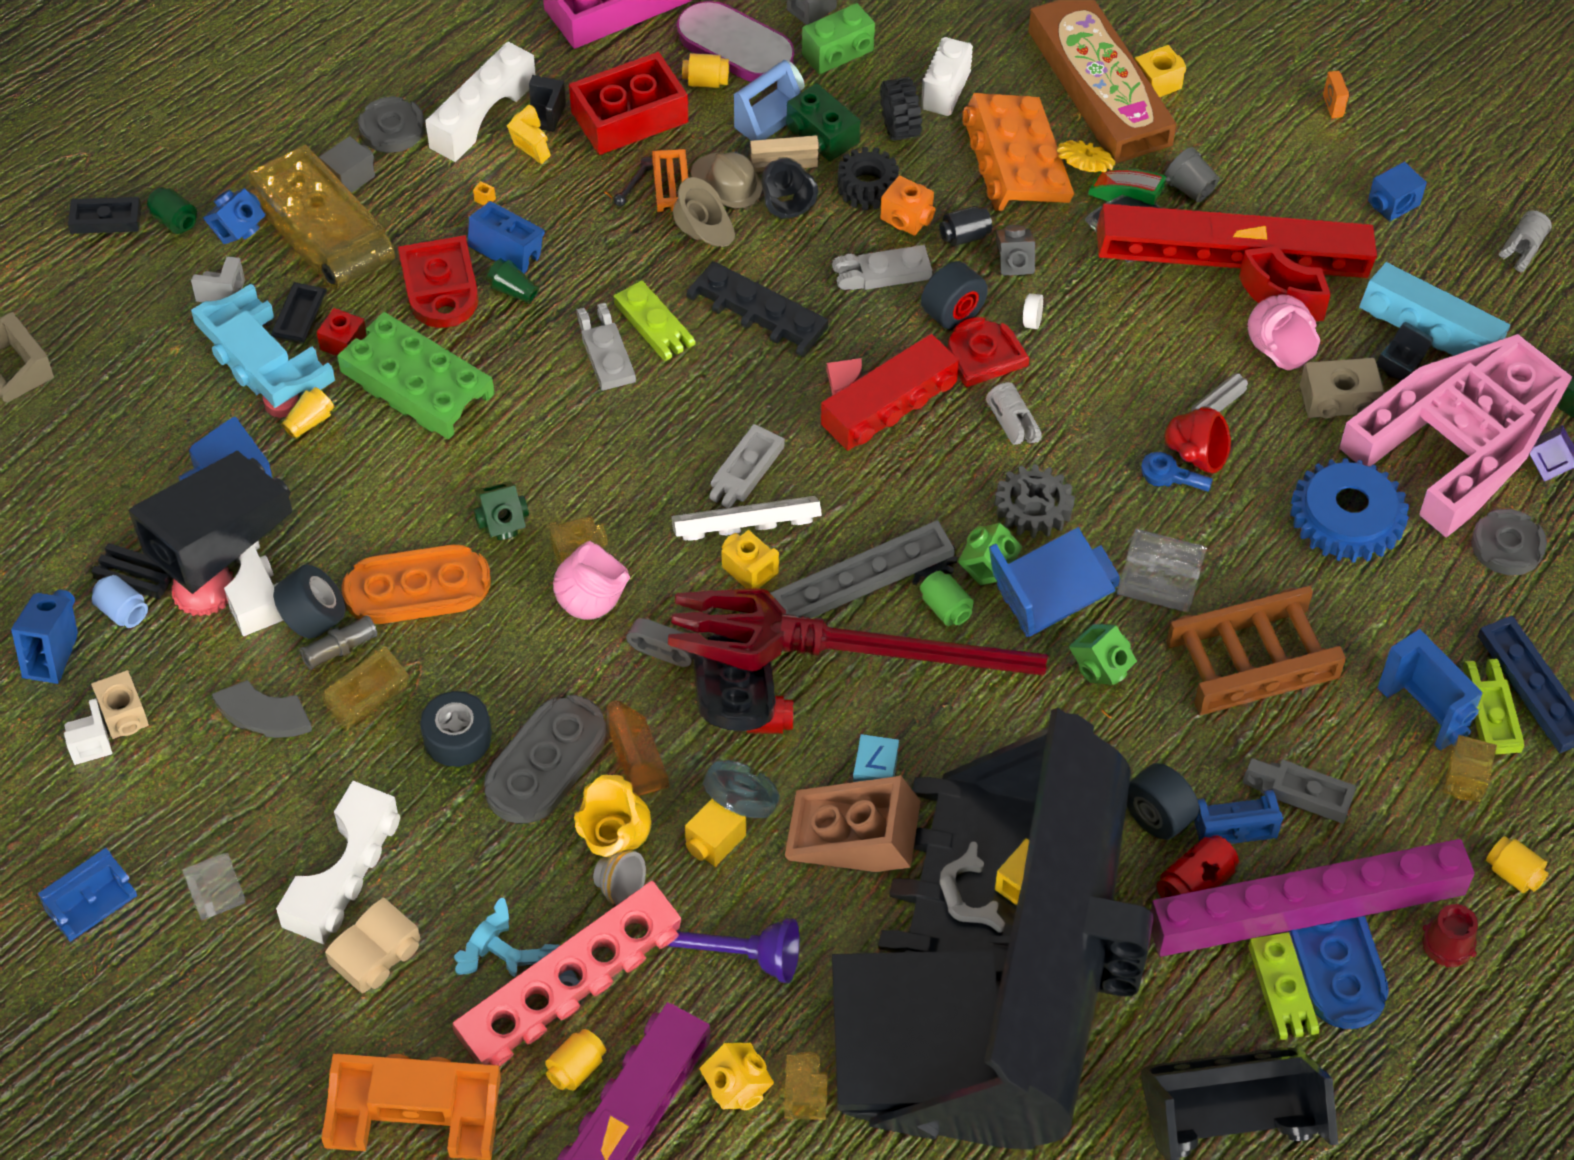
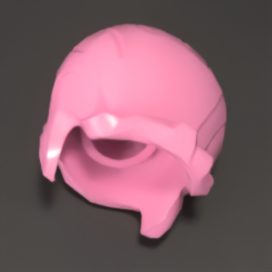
M1282 294L1262 300L1253 309L1248 319L1250 339L1254 346L1260 352L1269 356L1279 368L1287 371L1300 368L1317 354L1320 338L1315 329L1317 326L1316 321L1303 302L1292 296Z
M587 541L560 564L554 575L553 591L558 603L570 615L584 620H592L602 617L613 609L630 576L627 568L611 554L606 552L601 546Z

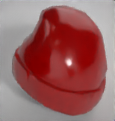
M1203 406L1190 413L1174 417L1166 427L1164 434L1166 446L1170 450L1179 452L1185 462H1189L1194 467L1207 473H1217L1223 468L1229 457L1231 436L1228 424L1219 411Z

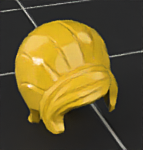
M601 775L593 783L585 786L583 802L580 810L574 813L577 833L585 839L587 846L593 854L611 857L622 851H632L645 842L652 825L650 811L647 804L636 793L632 792V783L624 780L623 776Z

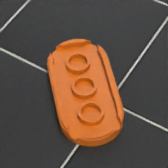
M445 545L372 556L355 564L354 569L349 575L347 572L342 582V596L345 607L351 615L358 620L368 615L374 624L458 613L475 607L486 597L491 585L490 569L486 559L480 553L478 555L472 552L471 548L464 545Z

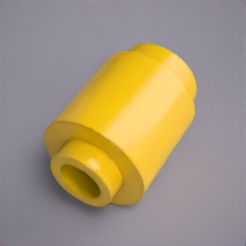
M690 53L689 60H683L682 79L688 80V86L720 88V85H728L729 59L721 58V55Z
M1506 836L1502 837L1495 844L1486 858V861L1492 865L1493 872L1522 893L1529 889L1534 892L1538 890L1549 874L1544 870L1547 861L1517 839L1511 841Z
M582 1029L579 1034L573 1033L545 1061L548 1069L546 1072L547 1078L560 1090L565 1088L573 1091L576 1090L602 1063V1056L606 1053L604 1044L594 1033L587 1029Z

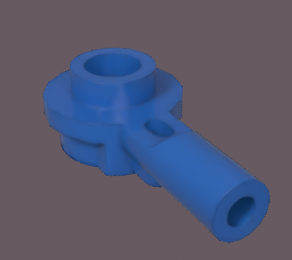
M1153 452L1146 455L1142 460V474L1151 485H1165L1169 487L1176 483L1179 485H1189L1207 492L1210 490L1213 478L1177 467L1175 459L1167 453Z

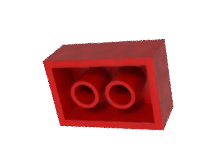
M659 52L569 84L571 113L598 155L689 122L688 94Z

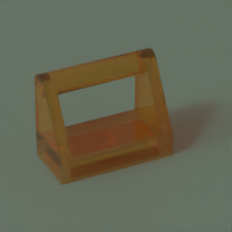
M621 701L610 702L607 705L609 737L625 780L632 783V792L641 796L669 787V778L645 716Z

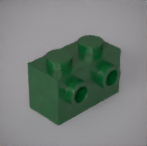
M818 83L787 101L786 125L790 131L796 135L798 134L800 137L817 136L818 153L829 162L860 143L861 120Z

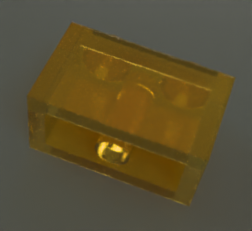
M384 646L324 690L323 703L345 731H347L407 687L409 675L389 649Z

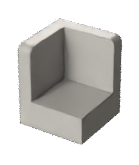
M226 256L221 273L206 271L203 275L194 274L191 279L196 302L216 301L226 298L241 290L245 282L240 258Z

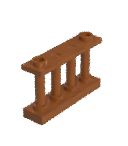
M1311 586L1299 589L1288 588L1276 595L1196 616L1185 615L1170 623L1166 641L1168 647L1173 648L1185 644L1202 680V683L1198 685L1194 701L1200 716L1340 678L1346 660L1341 647L1322 648L1305 615L1313 594ZM1290 617L1306 649L1307 655L1296 658L1287 657L1270 622ZM1255 626L1273 664L1258 668L1251 666L1235 631ZM1220 635L1238 673L1224 677L1216 676L1200 640Z

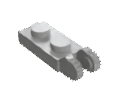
M925 245L858 255V257L854 254H846L845 256H838L832 263L834 272L839 273L836 281L840 290L860 288L867 290L930 280L932 277V268Z
M606 303L597 305V314L602 326L591 328L590 318L585 308L577 309L576 313L582 331V340L601 390L604 391L636 382L632 364L615 323H612Z

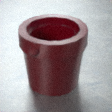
M1450 904L1445 906L1428 925L1423 926L1425 931L1422 939L1423 948L1430 959L1445 967H1458L1466 964L1471 957L1477 956L1475 948L1477 944L1478 920L1474 912L1466 906Z

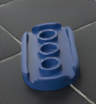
M1365 916L1285 932L1290 933L1314 1012L1319 1018L1338 1028L1357 1029L1371 1024L1380 1016L1385 1006L1389 988Z

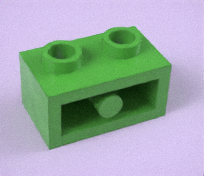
M856 3L803 26L802 56L820 75L874 51L875 22Z

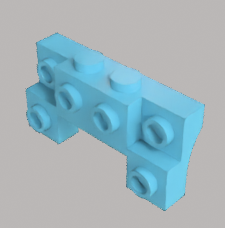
M252 284L221 300L205 301L191 310L196 326L214 343L212 352L221 365L227 364L232 369L235 379L241 386L247 385L256 395L261 393L274 408L299 393L303 395L305 390L310 392L314 387L321 390L335 381L333 367L329 363L323 366L318 361L316 350L313 347L288 360L287 351L262 327L263 324L274 318L272 305L268 301L262 303L257 298L256 289Z

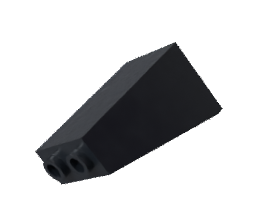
M238 450L143 500L128 510L143 553L192 594L293 512L289 499L291 492L287 485L279 478H271L256 459H248Z

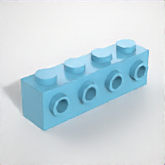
M1388 262L1370 279L1359 308L1369 312L1373 317L1383 319L1399 328L1404 322L1409 323L1433 338L1431 345L1434 348L1445 351L1453 356L1505 339L1510 328V324Z

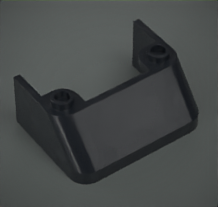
M1286 1047L1154 1064L1146 1066L1141 1070L1142 1086L1156 1147L1166 1160H1179L1180 1157L1190 1155L1191 1150L1199 1145L1198 1139L1275 1128L1282 1134L1288 1135V1139L1292 1141L1310 1140L1314 1137L1313 1134L1318 1133L1329 1145L1338 1144L1333 1078L1301 1049Z

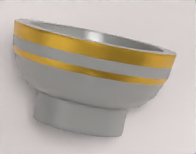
M629 850L618 852L611 857H603L598 861L594 869V883L597 887L601 888L603 895L609 902L618 905L643 887L646 876L645 861L641 854Z

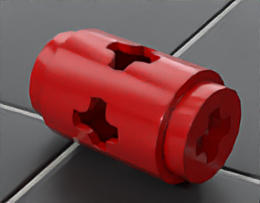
M1219 835L1202 838L1160 875V880L1156 885L1160 898L1221 886L1235 873L1238 866L1239 858L1235 849L1226 839Z

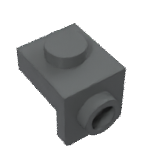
M1009 225L1005 227V230H996V245L1000 252L1001 274H1033L1035 272V240L1030 229H1025L1021 225Z

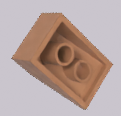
M902 776L796 790L785 857L788 861L871 872L911 868L921 801Z

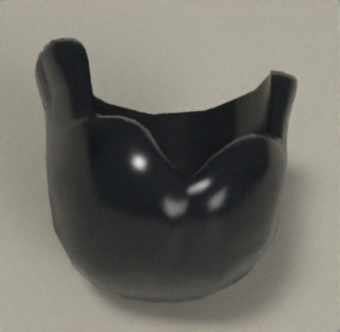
M779 157L777 160L771 161L763 171L762 190L765 205L774 216L780 219L794 218L802 215L815 204L818 195L817 182L794 159ZM794 194L792 200L781 202L777 199L778 197Z

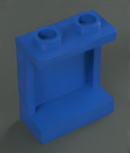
M1421 629L1393 645L1390 649L1378 689L1389 698L1405 687L1441 725L1434 744L1440 751L1450 744L1457 746L1462 743L1471 733L1469 727L1479 712L1477 707L1483 692Z

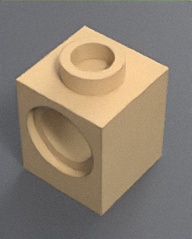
M128 670L91 683L112 739L132 735L139 729L149 726Z

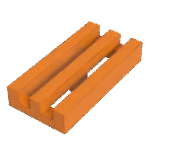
M686 149L652 151L657 212H664V207H670V210L673 211L674 204L678 199L676 197L673 158H679L682 183L688 178ZM660 159H666L669 198H663Z

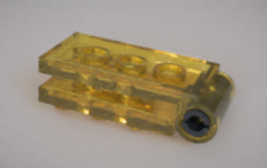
M307 145L249 172V182L255 188L250 193L259 200L260 208L266 214L265 217L318 275H322L330 288L336 290L394 260V248L390 239L385 234V228Z

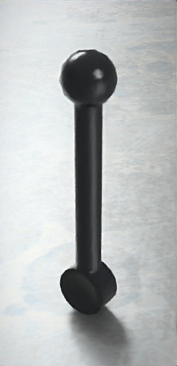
M643 157L641 159L639 170L624 190L614 196L613 201L615 205L624 206L627 201L626 197L643 174L653 169L651 157Z

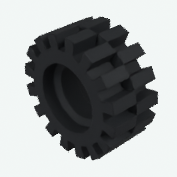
M910 77L883 81L880 85V96L882 98L880 103L883 108L884 124L887 127L890 139L895 141L920 136L922 131L921 108L918 105L919 98L916 95L915 85L913 86V80Z
M862 147L861 153L856 148L851 150V156L847 153L843 156V161L840 160L838 169V192L840 196L843 195V201L848 203L851 200V206L857 208L858 204H862V210H868V205H873L874 210L880 208L882 195L899 174L895 158L889 159L890 153L884 151L882 154H879L880 148L875 147L873 152H868V147ZM872 175L879 178V180L865 182L857 179V177Z

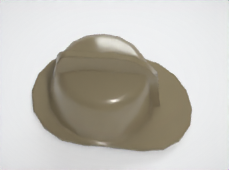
M735 152L707 154L699 158L691 168V177L700 178L709 183L717 191L724 206L745 208L754 204L760 198L762 192L761 180L754 172L753 164L742 154Z
M695 177L685 179L679 185L678 199L673 208V217L677 226L693 239H702L713 246H729L734 240L735 231L717 191L703 179Z

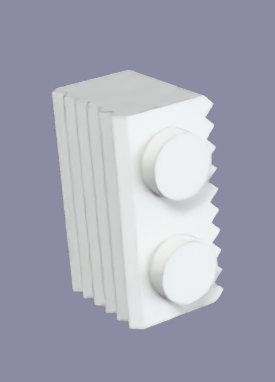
M947 37L941 38L939 47H937L935 56H933L931 65H929L927 74H925V78L922 81L921 107L923 110L945 116L952 114L971 72L973 46L970 43Z

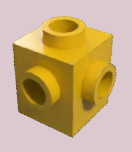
M724 1043L699 1068L711 1089L712 1097L720 1104L722 1109H742L744 1111L752 1109L763 1100V1094L774 1084L766 1070L765 1061L756 1053L751 1043Z

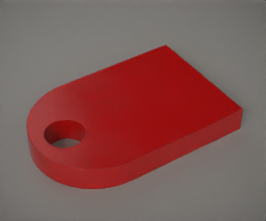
M465 235L398 246L410 310L418 321L435 328H448L465 322L473 315L478 306V292ZM444 306H450L454 308V310L450 313L438 312V310Z

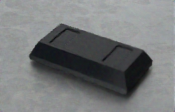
M294 282L271 336L278 340L304 344L325 297L327 288Z

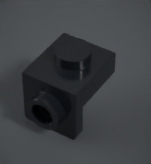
M1404 322L1398 329L1394 339L1380 354L1376 364L1390 377L1402 381L1419 367L1433 342V338L1409 323Z

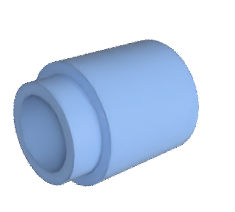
M112 575L100 579L95 584L92 591L93 605L116 624L132 628L144 619L148 611V606L144 603V597L120 577Z

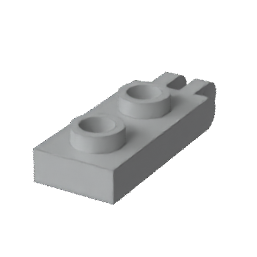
M753 424L711 481L713 489L709 499L717 503L726 493L722 500V506L726 508H731L737 499L742 502L745 501L784 449L785 439Z

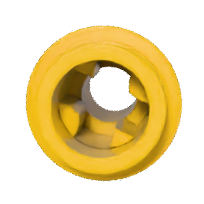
M314 387L310 392L305 390L281 423V426L291 437L297 439L300 435L331 416L330 411L334 409V404L317 387Z

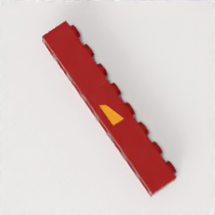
M1103 204L1097 223L1099 258L1241 268L1245 250L1279 246L1283 254L1296 264L1306 267H1321L1324 275L1358 278L1369 277L1377 258L1374 228L1371 224L1120 204Z

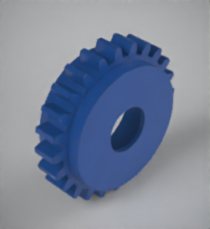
M1343 458L1342 463H1335L1333 460H1329L1327 467L1324 468L1322 465L1317 464L1314 473L1307 470L1303 480H1298L1291 500L1290 516L1295 517L1294 528H1302L1300 538H1309L1311 540L1310 548L1319 547L1323 550V556H1327L1330 553L1336 555V560L1341 561L1343 557L1350 558L1351 562H1356L1357 557H1363L1366 561H1370L1372 553L1375 552L1376 555L1382 557L1386 548L1394 549L1396 541L1401 540L1409 518L1407 516L1409 504L1403 503L1406 494L1405 492H1397L1399 483L1397 481L1390 482L1387 479L1389 473L1378 472L1374 464L1368 467L1363 465L1362 460H1358L1357 463H1349L1347 458ZM1346 488L1359 490L1366 495L1368 506L1361 512H1347L1337 504L1336 495Z

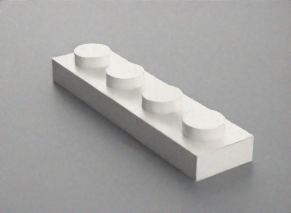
M815 496L671 517L673 531L676 536H683V540H697L704 538L705 532L719 531V535H732L740 533V527L754 525L756 530H768L776 528V522L791 520L792 525H803L813 522L812 517L822 515L820 501Z

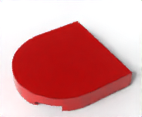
M985 317L970 318L959 323L948 340L947 349L959 359L958 376L966 388L1029 366V356L1014 332L1004 323L1000 325L995 322L985 321Z

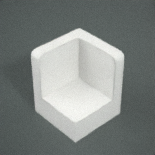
M97 698L89 700L92 716L65 724L66 732H64V736L74 765L112 754L104 718Z

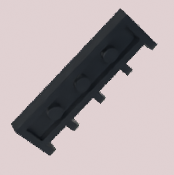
M715 261L710 263L686 293V297L693 301L699 295L714 301L712 311L718 314L727 308L743 316L741 326L747 329L753 323H756L772 331L770 341L776 344L784 337L799 345L796 354L804 357L828 329L827 318Z

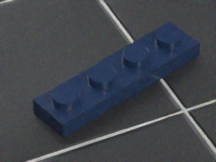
M1511 615L1480 628L1477 637L1491 657L1498 659L1503 674L1559 754L1574 748V701L1515 618Z

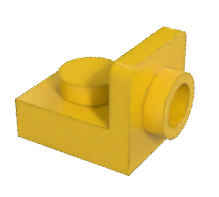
M529 104L521 112L513 116L507 127L514 145L540 164H543L551 156L546 143L548 139L544 132L539 129L541 123L536 109Z

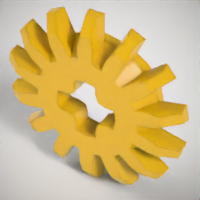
M1070 140L1060 143L1057 148L1061 159H1065L1066 163L1083 171L1106 172L1107 169L1112 170L1115 166V160L1112 158V155L1102 147L1094 148L1093 143L1085 145L1081 140L1077 142Z

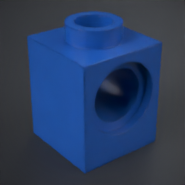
M1404 161L1373 179L1368 202L1377 212H1380L1391 222L1421 205L1427 182Z

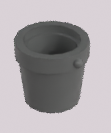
M1193 147L1187 148L1180 153L1164 174V176H1167L1166 182L1171 187H1176L1197 203L1207 198L1220 180V177Z

